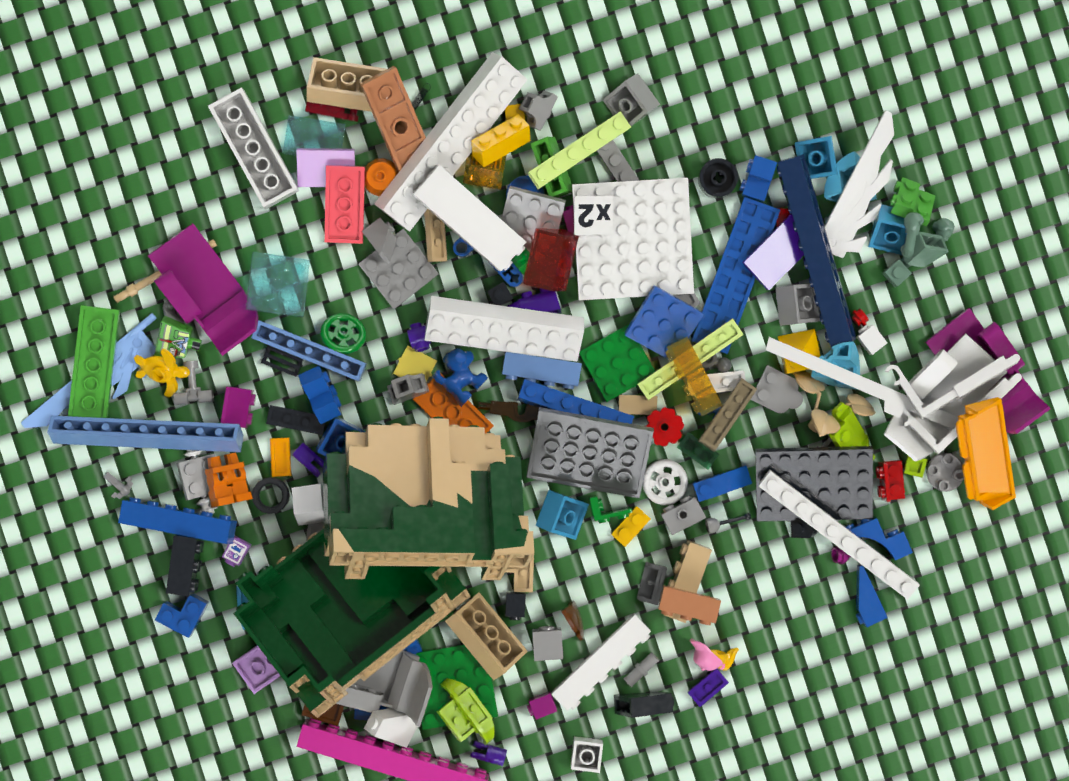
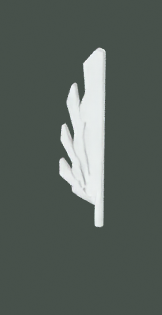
M887 110L884 111L825 224L831 251L835 256L844 258L846 252L861 251L867 237L853 238L859 228L877 218L881 208V204L878 203L866 212L870 200L890 179L892 159L886 163L878 174L881 155L894 136L892 113Z

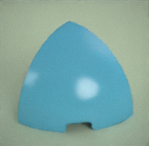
M855 151L844 156L836 163L837 175L827 177L824 188V197L834 202L838 201L860 159V156ZM876 195L870 201L877 199Z
M843 342L834 345L828 353L819 357L822 360L860 375L859 354L854 342ZM812 370L811 377L817 381L836 387L858 390Z

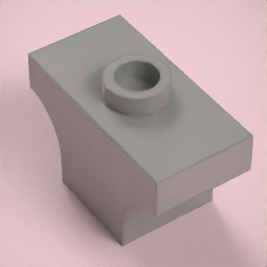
M543 91L540 95L527 92L519 110L526 114L527 123L531 128L541 131L546 120L551 115L558 96L547 91Z
M423 373L402 376L392 380V384L387 386L392 404L394 405L429 392Z

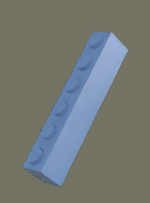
M258 320L257 330L251 337L357 381H361L367 366L365 362Z

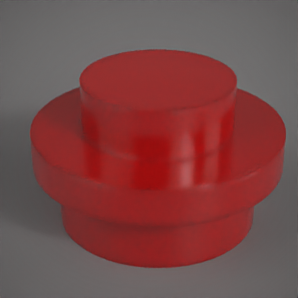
M860 308L857 311H852L853 321L858 326L862 325L864 327L866 322L869 321L867 315Z

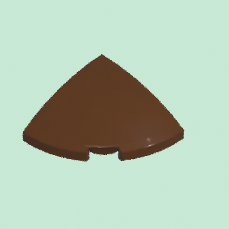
M572 601L561 612L574 633L577 634L578 639L582 641L584 639L583 621L575 601Z

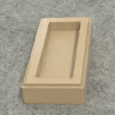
M619 395V411L634 415H650L653 410H657L658 396L648 400L646 396Z

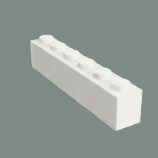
M634 613L551 692V695L567 711L570 708L574 710L581 703L579 700L584 695L587 697L594 691L595 688L593 686L597 682L601 684L609 676L607 673L612 668L616 670L623 663L621 660L626 655L629 657L636 651L635 646L639 642L643 644L648 640L651 630Z

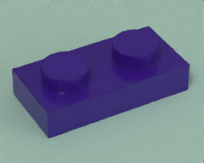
M715 669L687 693L701 707L729 682L718 669Z

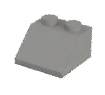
M638 73L625 80L603 99L611 113L616 115L621 111L630 126H633L660 105Z
M810 284L776 287L780 326L820 321L819 314L821 311L819 306L815 304L814 295L816 294Z

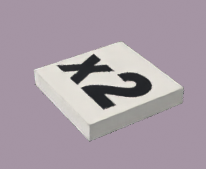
M574 196V235H613V196Z

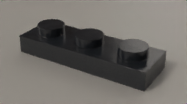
M270 405L266 424L323 435L326 422L320 424L313 413Z

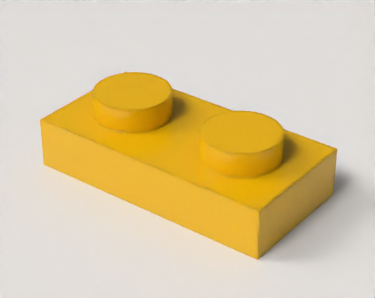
M636 506L632 513H629V517H626L611 535L626 547L651 518Z

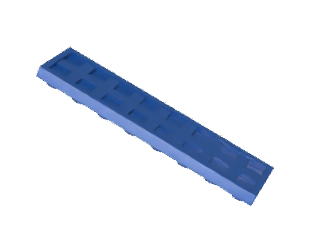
M747 197L743 198L702 312L704 315L697 324L691 341L698 343L732 318L739 325L755 281L753 274L742 262L773 232L780 209ZM731 344L723 348L720 352L728 354Z

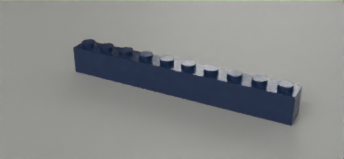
M802 154L778 162L777 172L779 177H782L784 183L782 184L783 193L785 196L787 195L789 200L787 206L789 213L793 214V228L796 233L798 232L800 239L798 240L799 248L804 252V266L809 270V283L811 288H814L816 294L814 295L815 304L819 306L821 311L819 317L822 325H825V339L827 343H830L831 347L843 342H853L857 339L805 156Z

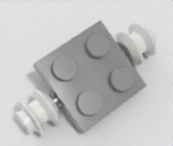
M187 450L184 456L191 457V460L176 463L185 499L190 500L201 497L203 499L197 502V505H201L202 508L199 513L202 511L215 513L214 509L217 507L211 508L210 499L207 498L209 497L208 492L210 490L207 484V475H205L204 471L209 469L207 458L215 457V454L199 457L196 455H199L202 451Z

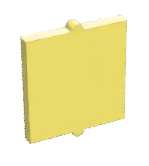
M407 345L402 357L398 359L399 363L393 374L402 377L408 374L417 375L423 373L427 382L428 378L432 376L431 372L437 360L421 352H415L412 347Z

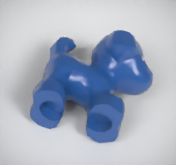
M456 348L446 353L443 358L444 364L453 371V374L448 378H443L440 370L434 372L433 377L436 382L444 386L447 392L453 395L456 402L462 407L472 394L469 391L462 392L461 389L467 385H472L478 390L488 377L484 373L474 375L468 368L474 359L473 353Z

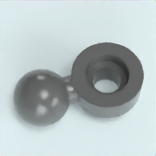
M716 354L710 357V361L700 364L705 368L715 365L720 372H728L732 367L730 359L726 357L719 359Z

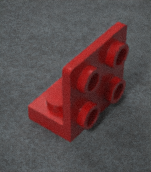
M902 460L878 462V467H875L876 478L880 480V486H877L878 497H881V500L885 502L905 499Z

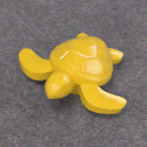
M166 349L161 350L162 356H150L144 359L140 355H135L134 360L141 367L135 376L143 378L147 375L156 382L166 383L167 388L164 393L166 397H171L178 390L175 377L186 378L190 375L187 367H178L176 359Z

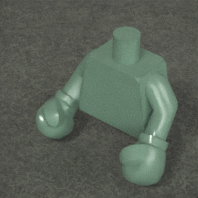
M908 213L904 219L907 236L905 244L901 247L903 258L900 261L907 268L910 266L926 267L947 254L948 249L945 241H948L954 231L953 221L947 218H940L932 225V229L936 234L919 232L920 226L924 222V218L919 213Z

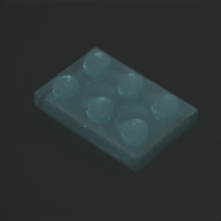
M289 115L283 154L297 156V148L342 149L346 124Z

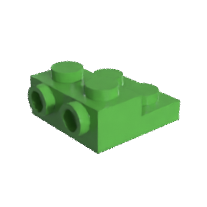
M902 177L901 181L896 182L893 192H896V194H893L890 205H892L891 213L905 218L908 213L917 212L924 218L922 225L927 226L930 221L935 195L919 190L920 183Z

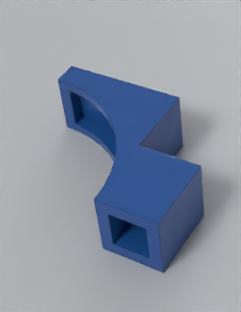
M873 517V519H860L861 523L855 526L853 523L845 526L858 537L870 538L880 543L889 552L893 560L913 553L904 531L895 529L888 532L887 537H885L876 517Z

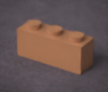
M663 585L658 609L662 610L661 614L673 616V613L681 615V619L691 621L692 618L699 619L701 624L711 625V622L716 623L721 600Z

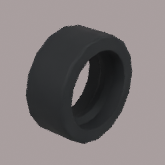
M274 477L264 478L259 481L253 488L252 493L253 503L256 508L267 514L277 513L284 509L290 497L287 485L282 480ZM268 484L276 485L282 491L280 503L273 507L264 505L260 500V491Z

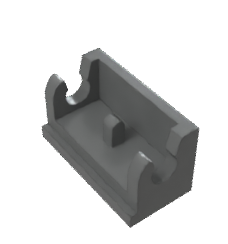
M649 562L645 563L637 595L639 601L658 605L667 567Z

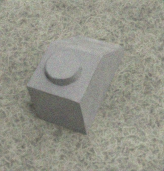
M379 218L362 232L386 264H388L397 239L392 233L395 230L389 222L384 223Z

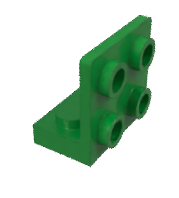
M596 495L589 497L593 519L598 521L599 524L609 522L610 517L617 516L618 519L629 517V513H632L631 507L601 513V511H604L602 499H598Z

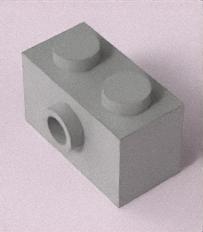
M689 495L680 500L681 504L675 507L671 504L663 509L664 512L661 513V516L671 535L706 518L696 497L691 498Z

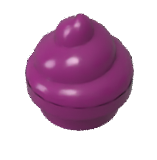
M838 546L834 547L831 551L833 562L838 564H844L851 557Z

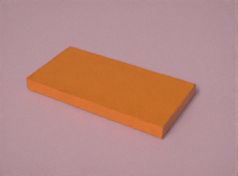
M434 378L427 384L429 388L428 393L413 398L431 418L443 417V419H449V426L459 425L460 427H468L470 425L485 427V434L494 426L469 400L461 407L453 395L447 392L444 386L436 382Z

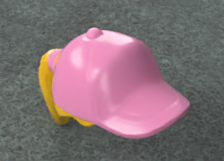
M692 638L690 639L695 648L693 660L702 671H713L717 668L723 671L728 670L739 651L738 648H732L727 653L719 650H710L705 644Z

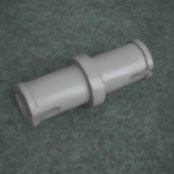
M650 652L641 663L635 665V668L624 677V680L633 687L638 680L648 674V671L659 662V659Z

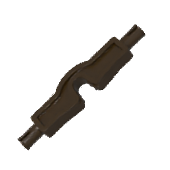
M492 400L491 403L479 401V405H485L486 407L478 406V409L489 410L491 414L508 416L517 422H528L538 418L539 407L527 404L525 413L519 415L517 402Z

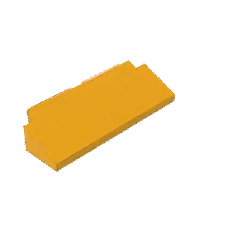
M999 397L964 405L966 414L959 415L956 422L960 456L965 461L962 469L967 498L979 501L981 505L991 510L1016 498L1002 399Z

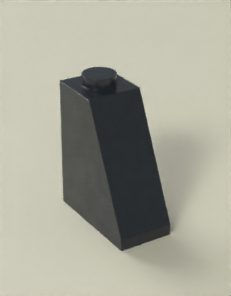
M669 692L614 695L615 714L634 718L673 712L674 698L672 693Z

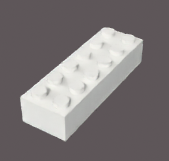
M242 87L208 106L265 209L300 191Z

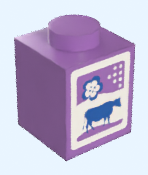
M234 536L233 544H228L222 557L226 559L225 562L233 567L235 565L240 566L252 544Z

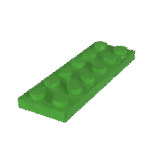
M80 306L68 416L108 418L120 310Z

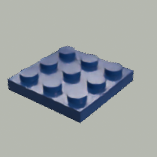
M654 285L624 334L672 361L679 355L704 313Z

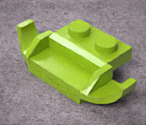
M840 402L832 409V416L840 424L838 432L829 434L836 447L870 446L868 435L864 432L852 408Z
M447 678L440 685L450 694L449 698L451 700L440 708L437 713L459 742L465 740L475 731L483 739L484 745H487L494 739L493 717L470 687L453 679Z

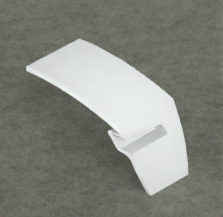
M965 333L948 352L944 349L940 350L909 381V384L921 402L929 405L952 391L953 386L994 362L995 359ZM1007 370L961 399H954L940 408V410L956 417L965 414L964 405L978 402L1007 373ZM908 411L937 440L936 444L952 430L927 418L921 419L919 415ZM903 412L900 418L893 416L884 433L889 440L914 461H919L934 451L910 425L904 426L908 418Z

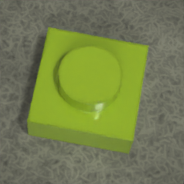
M907 455L903 473L923 478L927 459L923 458L919 461H914Z

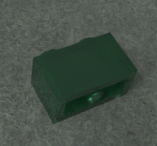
M686 432L676 448L709 470L720 454L713 452L699 442V439L691 433Z

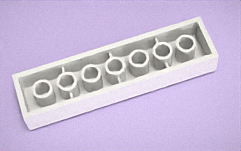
M431 296L425 329V341L577 362L584 334V317Z

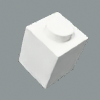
M866 324L858 330L859 335L856 338L869 355H873L887 344L874 325L868 326Z

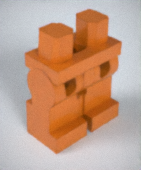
M236 452L224 455L226 463L224 466L221 465L220 456L207 458L209 469L204 471L205 475H207V484L210 490L208 494L211 508L253 499L246 483V472L243 468L244 462H239Z

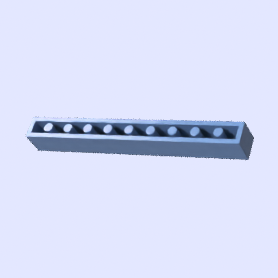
M51 416L47 432L53 444L241 452L244 437L239 424Z

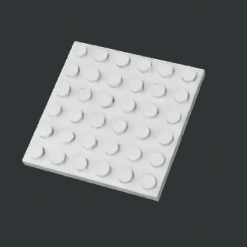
M688 178L572 184L573 211L574 196H613V235H575L579 300L648 296L654 285L671 295L694 294Z

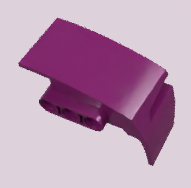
M970 308L966 309L925 341L933 354L936 355L942 349L948 352L966 333L995 360L1002 356L1008 359L1014 354H1018L996 322L991 323L984 329ZM1021 357L1019 362L1010 367L1002 378L1008 380L1012 375L1020 374L1018 370L1025 365ZM1023 377L1001 398L1006 432L1011 434H1018L1051 409L1032 390Z

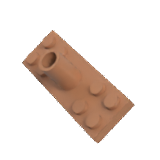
M392 66L360 83L399 173L426 137L398 70L395 66Z

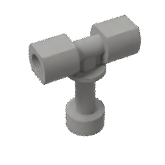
M198 361L183 362V366L187 367L190 371L188 376L189 388L185 389V393L173 394L174 405L189 404L192 401H199V403L214 401L213 390L201 391V387L196 386L195 369L199 368Z

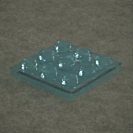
M252 252L246 310L304 317L310 260Z

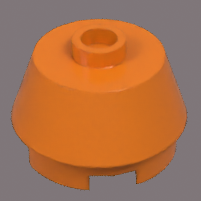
M378 158L367 164L365 167V188L371 194L381 196L396 177L398 171L394 162L389 159Z

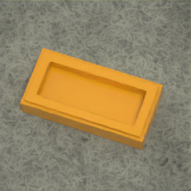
M290 437L270 438L272 477L292 476Z

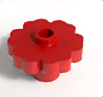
M663 407L660 412L653 410L647 417L649 424L645 427L654 428L652 437L654 438V444L665 447L669 442L675 444L682 437L680 430L684 428V423L681 416H675L674 409ZM663 423H666L668 425V429L666 431H663L661 429V425Z

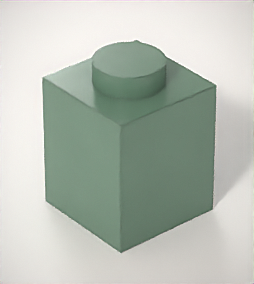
M899 259L882 272L893 287H898L912 274Z

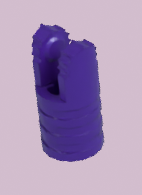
M303 442L292 456L318 478L321 474L311 462L314 460L323 468L324 460Z
M474 741V747L486 750L487 753L484 755L472 752L470 754L471 758L500 766L504 765L507 754L506 749Z

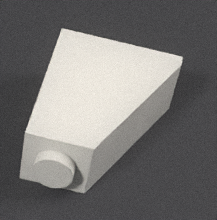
M389 708L373 711L364 729L374 737L407 748L418 726L415 725L407 714Z

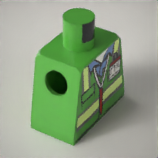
M164 316L160 323L154 355L162 356L161 350L166 349L176 358H185L189 349L200 351L202 340L191 337L193 332L191 326Z

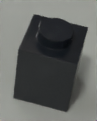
M504 282L487 291L495 305L503 306L513 300Z
M507 592L505 616H508L509 620H521V617H525L526 593Z

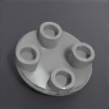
M943 453L936 455L927 466V479L939 491H952L964 479L963 464L952 454Z

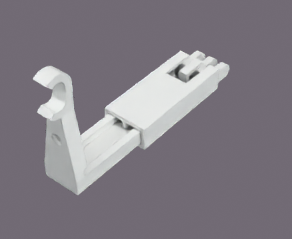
M1014 354L1008 359H1005L1004 356L998 358L953 386L952 391L922 408L923 403L898 366L890 365L886 368L885 372H889L892 369L897 372L900 379L895 381L894 386L901 385L921 419H924L954 399H961L1019 362L1020 356Z
M1014 374L1008 380L1002 378L978 402L996 397H1004L1022 379L1021 374ZM906 409L903 410V413L908 418L904 426L910 425L936 454L943 451L957 437L955 426L936 444L937 440Z

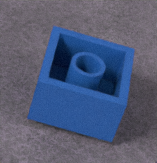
M339 417L331 419L316 450L324 456L331 452H340L342 454L341 447L346 432L352 430L366 431Z

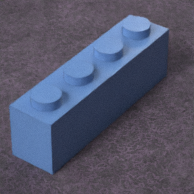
M506 352L502 374L506 375L505 379L517 380V377H523L535 383L536 380L544 381L543 385L555 386V383L563 384L562 388L574 389V386L579 384L582 363Z

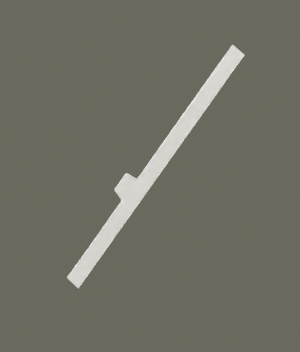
M769 337L766 351L884 400V412L900 418L904 409L919 415L907 395ZM923 403L922 408L928 406V404ZM940 409L925 417L950 429H953L958 421V417Z

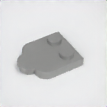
M767 365L756 386L757 391L750 400L776 413H784L789 408L796 409L800 407L803 397L798 391L799 386L794 378Z

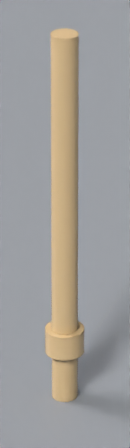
M214 239L208 242L212 248L217 246ZM157 271L136 284H130L126 287V290L115 295L114 299L119 303L129 296H135L139 290L153 283L162 274L160 271Z

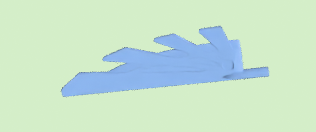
M153 313L116 342L111 387L118 382L119 384L112 397L113 399H116L128 390L132 372L140 366L135 362L134 356L140 355L145 359L153 356L156 347L143 332L147 326L157 319ZM72 380L21 422L23 427L48 426L51 416H58L64 409L69 408Z

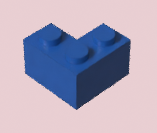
M756 155L754 160L750 159L746 172L749 173L748 179H743L740 188L743 191L742 196L764 203L777 162Z
M317 366L298 375L320 424L342 415L339 409L342 404L338 396H336L338 395L334 385L330 386L328 383L331 380L326 371L322 372L320 366Z
M192 594L188 597L182 609L166 601L158 612L155 621L189 638L193 635L209 601L196 594Z

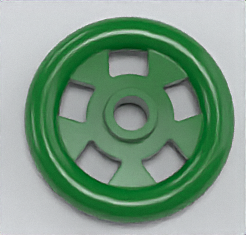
M344 313L334 314L328 317L321 326L320 333L323 343L329 349L339 353L350 354L356 352L365 343V327L359 319L352 315ZM339 321H347L348 325H340ZM330 326L336 327L334 333L328 331ZM352 328H357L358 334H353ZM333 338H336L340 343L337 345L332 342ZM352 339L355 343L349 346L346 342Z

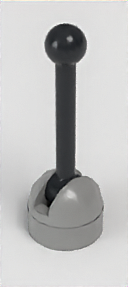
M745 513L744 516L720 522L715 518L705 519L708 534L717 532L720 525L744 519L750 520L751 514Z

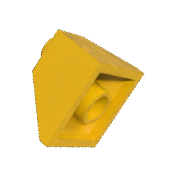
M815 329L777 336L778 341L815 357L819 358L821 356ZM781 357L785 374L809 369Z

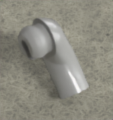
M167 300L163 304L164 316L183 323V318L176 314L175 308Z

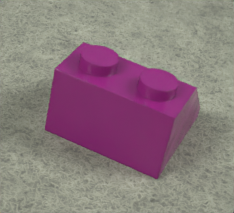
M226 386L221 423L239 424L241 428H248V424L251 425L253 420V413H250L251 405L254 406L256 401V394H253L254 390Z

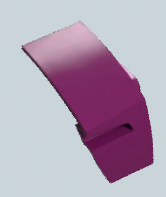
M193 223L147 255L162 274L154 280L158 288L187 324L196 319L222 356L257 330L258 312L253 306L252 300Z

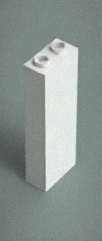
M436 165L412 193L418 201L498 271L503 269L506 271L513 263L511 259L515 255L519 256L525 249L523 245L526 241L440 165Z

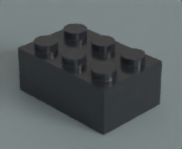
M174 535L166 588L167 594L190 596L194 594L195 590H198L199 579L196 578L202 566V560H199L200 553H203L204 541L202 539Z

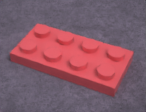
M326 165L324 242L363 244L365 166Z

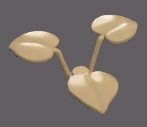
M805 371L794 372L793 375L798 385L804 391L817 394L815 408L811 412L812 419L808 427L813 432L818 433L820 437L838 432L840 430L838 421L832 415L830 416L827 412L818 409L821 398L820 391L825 390L824 384L812 378V373ZM849 394L847 396L848 402L845 404L851 407L854 413L861 416H872L876 413L872 405L864 397L858 394Z

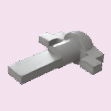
M109 472L104 475V478L120 491L118 494L116 492L112 494L111 497L113 499L116 497L121 499L130 493L133 485L131 477L125 480L127 482L125 486Z

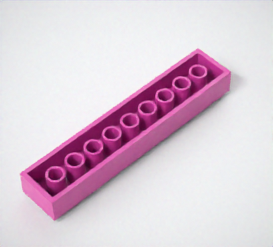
M312 718L310 720L306 719L296 746L407 781H489L490 775L481 768L473 770L468 768L467 764L457 762V764L450 763V759L445 757L437 759L431 757L432 754L425 751L417 753L411 747L394 746V743L386 740L384 742L376 740L377 737L366 734L364 737L358 735V731L347 729V731L339 729L340 726L325 725L321 721Z

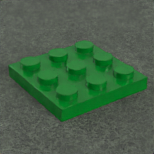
M629 324L579 352L606 402L637 386L638 383L656 372L640 343L625 336L624 333Z

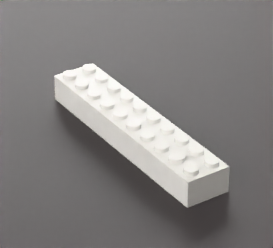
M492 52L374 204L410 232L428 209L412 193L436 165H440L453 176L472 152L471 140L491 128L528 79L502 56Z

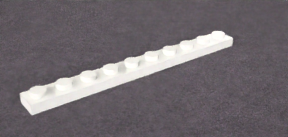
M771 470L758 483L761 489L907 600L920 586L917 581Z

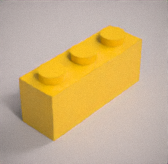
M516 115L471 140L472 156L483 167L493 163L530 142L529 124L520 115Z

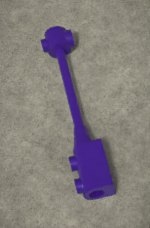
M550 286L540 288V293L535 295L532 294V291L524 292L521 294V299L507 306L557 314L561 313L555 289L551 290ZM420 322L410 325L411 329L407 330L412 349L415 352L428 350L431 342L425 341L426 325L422 326Z

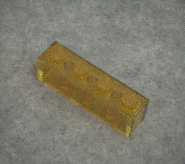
M688 336L668 345V351L665 353L670 362L674 361L677 367L674 371L678 379L683 378L686 384L683 386V389L687 396H692L694 402L691 404L696 414L700 412L701 416H704L723 406Z

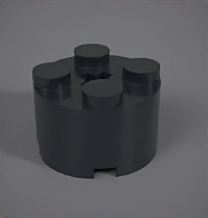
M715 158L708 161L701 168L698 175V184L701 191L706 196L715 199L728 196L735 189L738 182V172L735 166L723 158ZM716 174L723 178L720 183L713 180Z

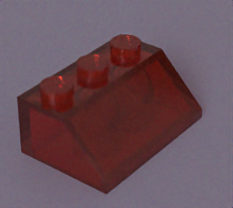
M536 228L523 284L550 291H566L579 236L564 229Z

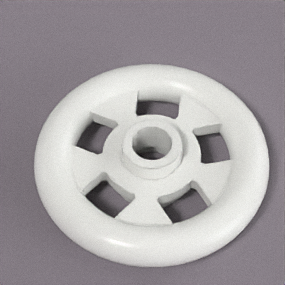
M662 459L653 462L647 467L642 486L646 496L651 501L660 505H670L679 501L686 493L688 477L680 464L669 459ZM664 467L672 468L671 474L663 473ZM654 471L659 473L656 481L650 479ZM679 476L680 485H674V477ZM663 479H668L669 484L667 486L662 485ZM655 485L661 491L658 495L652 491ZM673 489L675 494L667 497L665 492Z

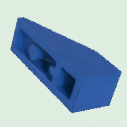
M747 466L692 482L698 502L752 484Z
M859 564L857 565L856 609L858 613L855 615L860 625L864 624V626L869 627L888 617L864 566Z

